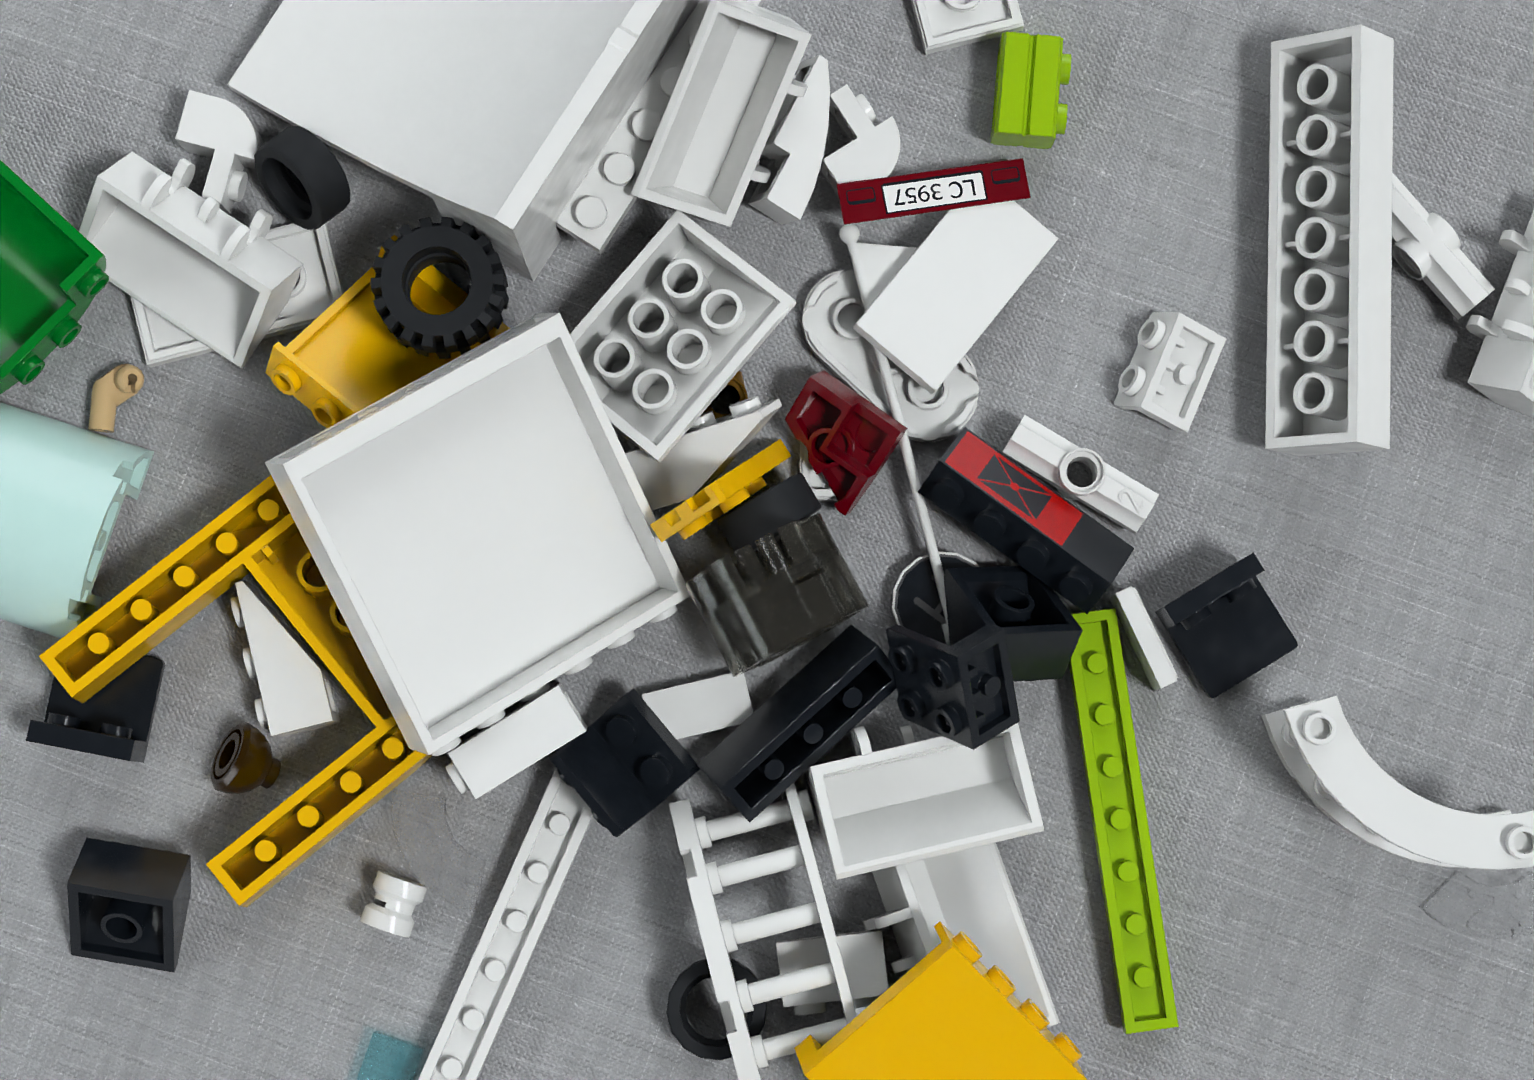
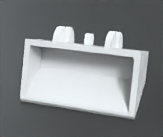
M710 0L631 194L638 198L731 227L750 180L767 183L771 175L769 169L759 166V159L771 131L775 128L776 118L786 95L804 97L808 88L806 84L795 80V73L812 35L790 17L752 3L739 0Z
M134 152L129 153L97 176L79 232L104 254L106 258L105 273L109 276L108 281L243 369L288 303L304 264L265 239L273 220L272 215L265 210H258L250 227H247L219 209L220 202L210 196L204 199L190 190L188 187L195 174V165L187 159L179 160L171 177Z
M1533 210L1524 236L1514 230H1504L1500 237L1499 245L1516 255L1492 320L1490 321L1481 315H1471L1466 326L1470 333L1484 340L1467 383L1491 401L1534 418Z
M1018 723L974 750L944 736L915 742L911 726L899 727L902 741L901 746L872 752L866 729L862 726L850 731L854 757L810 766L806 771L818 825L836 880L1044 831Z
M996 843L872 871L886 912L863 920L862 923L865 932L891 925L902 959L891 963L894 973L904 970L908 972L941 943L934 928L940 921L954 936L962 931L974 942L982 953L979 961L988 970L996 965L1007 975L1016 987V991L1012 994L1021 1003L1029 998L1040 1008L1050 1022L1046 1028L1060 1023Z

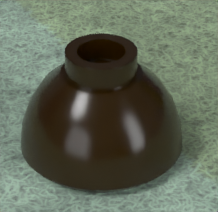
M244 722L233 727L222 740L212 763L211 781L215 790L229 794L249 792L259 786L268 789L274 784L279 775L281 761L273 757L271 746L266 737L256 727Z

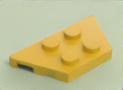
M779 439L703 488V490L650 524L661 542L677 532L684 541L765 487L767 483L762 475L792 455L782 440Z

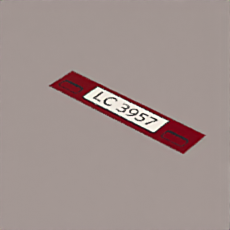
M1023 158L836 184L844 225L1031 198Z

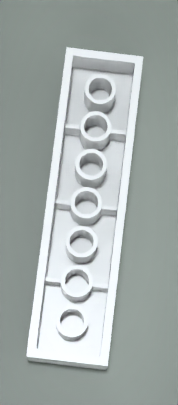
M1362 24L1271 42L1265 449L1295 456L1390 449L1394 39Z

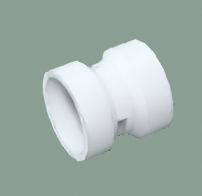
M378 870L373 883L376 891L374 901L365 905L360 921L377 929L410 938L415 925L412 913L416 905L423 902L428 887L407 878Z

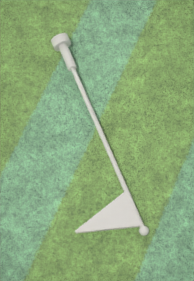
M846 224L841 227L839 236L848 246L864 311L866 312L917 248L857 243L860 237L859 228L854 224ZM874 347L892 418L905 426L888 358ZM906 430L899 444L946 624H942L946 645L950 646L944 571L924 496L918 493L921 484Z

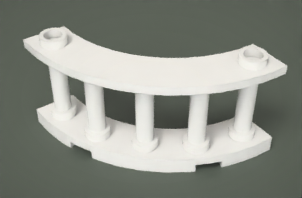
M1337 696L1319 701H1310L1261 715L1269 738L1291 777L1296 779L1300 787L1313 800V804L1338 826L1361 841L1386 853L1410 861L1442 867L1503 870L1534 866V810L1511 814L1510 810L1475 814L1454 810L1415 794L1381 769L1365 751L1350 728Z
M794 783L785 790L787 800L770 804L750 823L739 812L706 821L705 816L694 818L689 799L669 804L680 854L683 857L688 888L717 1002L720 1005L725 1023L726 1036L738 1080H761L759 1069L769 1066L768 1060L796 1053L794 1048L810 1034L823 1046L865 1009V1006L857 1009L854 1007L805 822L814 820L807 789L796 791ZM790 820L793 821L799 845L717 866L716 861L710 863L705 861L703 849L712 847L711 841ZM805 865L815 902L736 923H731V919L720 921L714 895L723 893V887ZM817 923L821 924L830 962L747 984L746 979L735 980L729 952L737 951L738 944ZM836 983L844 1018L762 1039L761 1034L750 1036L744 1013L754 1011L753 1005Z

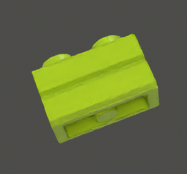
M1004 32L1001 34L998 44L990 143L994 145L1049 149L1052 148L1056 134H1065L1068 105L1058 103L1060 84H1069L1072 57L1071 54L1062 53L1063 38L1060 36L1030 35L1028 33Z

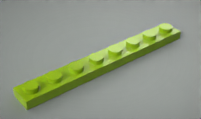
M1116 608L1091 611L1088 614L1085 612L1071 614L1083 629L1070 659L1069 669L1123 1032L1131 1034L1179 1027Z

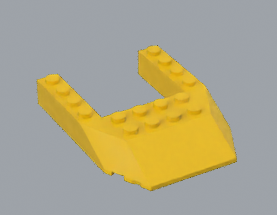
M271 475L39 655L40 659L69 695L75 700L84 703L235 585L236 582L249 573L254 576L376 728L206 863L207 867L239 906L246 908L432 757V754L426 755L409 749Z

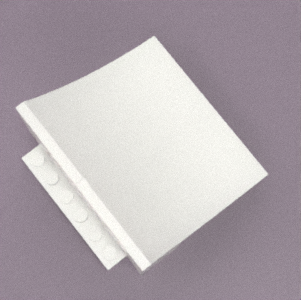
M283 0L227 85L232 91L289 124L310 131L327 145L432 197L441 216L453 218L455 224L462 226L464 222L474 226L478 235L484 234L488 238L502 263L534 282L561 241L557 227L601 254L634 204L637 197L631 194L710 0ZM765 0L739 1H746L761 7Z

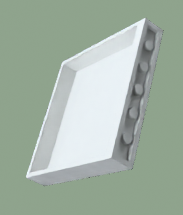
M538 313L265 462L409 749L426 755L439 756L453 750L461 743L460 736L475 727L481 729L497 723L506 715L504 709L519 700L525 702L541 696L550 688L548 684L550 681L563 673L571 675L587 668L593 662L591 656L606 647L613 649L626 644L635 637V629L647 622L656 623L672 616L677 611L676 604L691 596L666 540L661 542L650 524L656 521V518L560 313Z

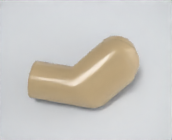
M130 364L118 365L94 382L91 393L88 430L114 433L117 407L137 394L143 387L144 375L138 367Z

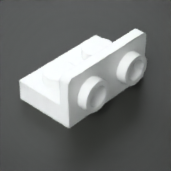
M1153 312L1139 331L1138 346L1130 365L1123 371L1119 379V391L1114 405L1125 410H1137L1176 432L1188 433L1226 338L1180 312Z

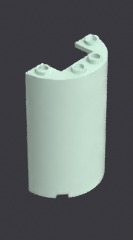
M0 402V619L61 639L100 608L103 598L91 594L123 500L125 496L135 500L138 499L154 451Z

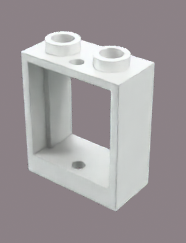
M559 682L541 696L526 702L505 715L497 723L484 728L449 751L447 754L452 762L448 763L449 765L446 766V770L461 794L470 790L475 799L586 732L587 725Z

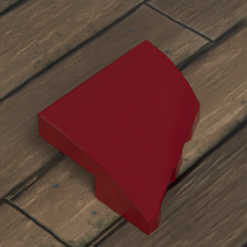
M825 370L809 377L785 417V421L795 438L806 446L808 460L816 474L818 475L822 472L838 500L834 505L844 516L848 515L856 506L908 429Z

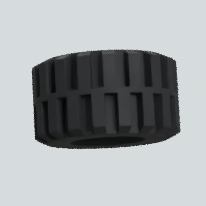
M443 216L441 217V223H433L430 217L419 219L420 227L411 230L407 223L398 229L401 236L396 241L388 237L382 247L385 253L382 258L376 256L372 266L376 276L371 278V291L375 296L373 302L377 312L398 342L406 348L409 346L414 348L417 354L428 357L429 353H436L439 359H449L452 352L460 351L461 355L470 351V346L475 343H485L491 339L489 335L493 327L499 329L503 322L501 313L503 309L508 307V282L498 253L495 252L491 242L484 234L481 236L477 234L474 226L466 222L459 226L455 224L453 218ZM442 262L453 263L464 268L470 276L471 288L467 298L458 308L446 314L433 315L424 313L413 305L410 298L411 287L415 278L423 269Z

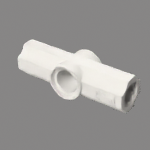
M1392 173V255L1408 275L1418 281L1423 280L1459 320L1494 291L1495 288L1460 250V239L1451 225L1438 214L1428 213Z
M1026 415L1022 418L1002 454L1019 466L1056 487L1058 492L1065 498L1080 501L1133 534L1137 533L1159 496L1156 492L1105 463L1102 457L1095 451L1078 447ZM1073 462L1086 464L1092 472L1093 480L1091 485L1087 487L1073 485L1067 477L1068 465Z

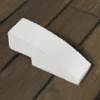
M821 55L802 61L798 66L795 80L806 84L808 88L804 97L786 95L776 118L775 128L771 131L762 151V155L771 160L767 167L771 171V175L767 183L759 182L748 203L781 225L801 220L814 191L824 157L829 126L830 83L828 60Z

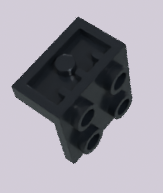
M1254 552L1155 611L1204 692L1211 699L1226 692L1298 646L1296 639L1256 575L1265 570Z
M989 623L952 646L898 624H894L886 629L889 645L888 657L893 667L898 692L897 704L904 719L973 750L1020 721L1004 628Z
M143 656L84 703L72 698L54 676L44 722L30 720L26 741L144 763L165 662L161 659Z
M635 689L622 696L593 724L587 727L586 732L549 755V759L557 768L561 779L576 790L591 808L596 821L607 828L614 837H619L659 806L700 770L693 758Z

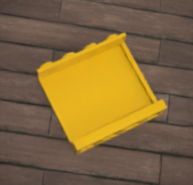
M393 235L391 239L396 241L398 237ZM381 246L378 257L382 258L385 251ZM433 265L426 267L417 275L410 292L413 305L418 310L433 315L446 314L455 310L468 296L465 291ZM373 267L286 347L277 342L272 347L265 373L271 378L273 384L282 393L290 396L293 395L309 408L315 419L326 428L461 356L460 351L450 353L451 358L439 359L436 353H429V356L426 357L417 354L414 348L410 346L406 348L398 342L394 334L390 333L373 302L375 296L371 291V278L376 276ZM502 322L499 329L494 327L489 332L490 338L492 339L510 328ZM477 342L474 345L470 346V348L472 350L481 344L480 342Z
M940 921L934 928L941 943L823 1046L810 1034L794 1048L804 1076L809 1080H1087L1077 1063L1082 1054L1072 1040L1062 1031L1054 1036L1046 1028L1050 1022L1040 1008L1029 998L1021 1003L1012 994L1016 991V987L1007 975L996 965L988 970L979 961L982 953L974 942L962 931L954 936Z

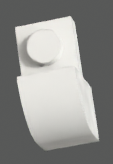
M846 84L830 94L829 110L850 143L824 158L821 170L837 196L836 184L892 177L895 173L900 153V134L893 116L874 126L872 122L877 120L872 106L863 94L855 97Z
M189 90L175 139L186 152L212 158L201 197L204 199L210 196L220 202L219 209L231 215L234 201L241 202L245 194L248 175L247 172H243L244 167L255 169L254 155L258 148L263 145L262 138L246 114L233 103L219 97Z

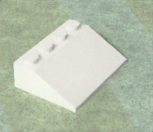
M676 210L575 327L570 336L614 430L660 463L795 306L796 301L684 213Z

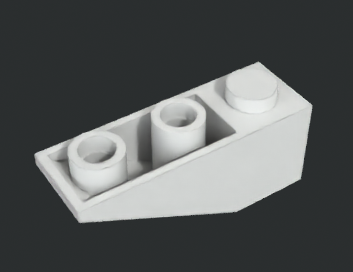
M754 396L730 405L728 408L731 414L716 419L713 411L702 413L660 463L637 446L626 452L625 454L651 510L685 501L714 482L782 406L780 399L761 404L759 397Z
M244 581L236 582L235 586L238 596L231 598V607L238 628H246L250 647L243 648V658L249 677H257L262 697L255 699V709L261 728H269L271 736L281 738L340 723L329 672L252 585Z

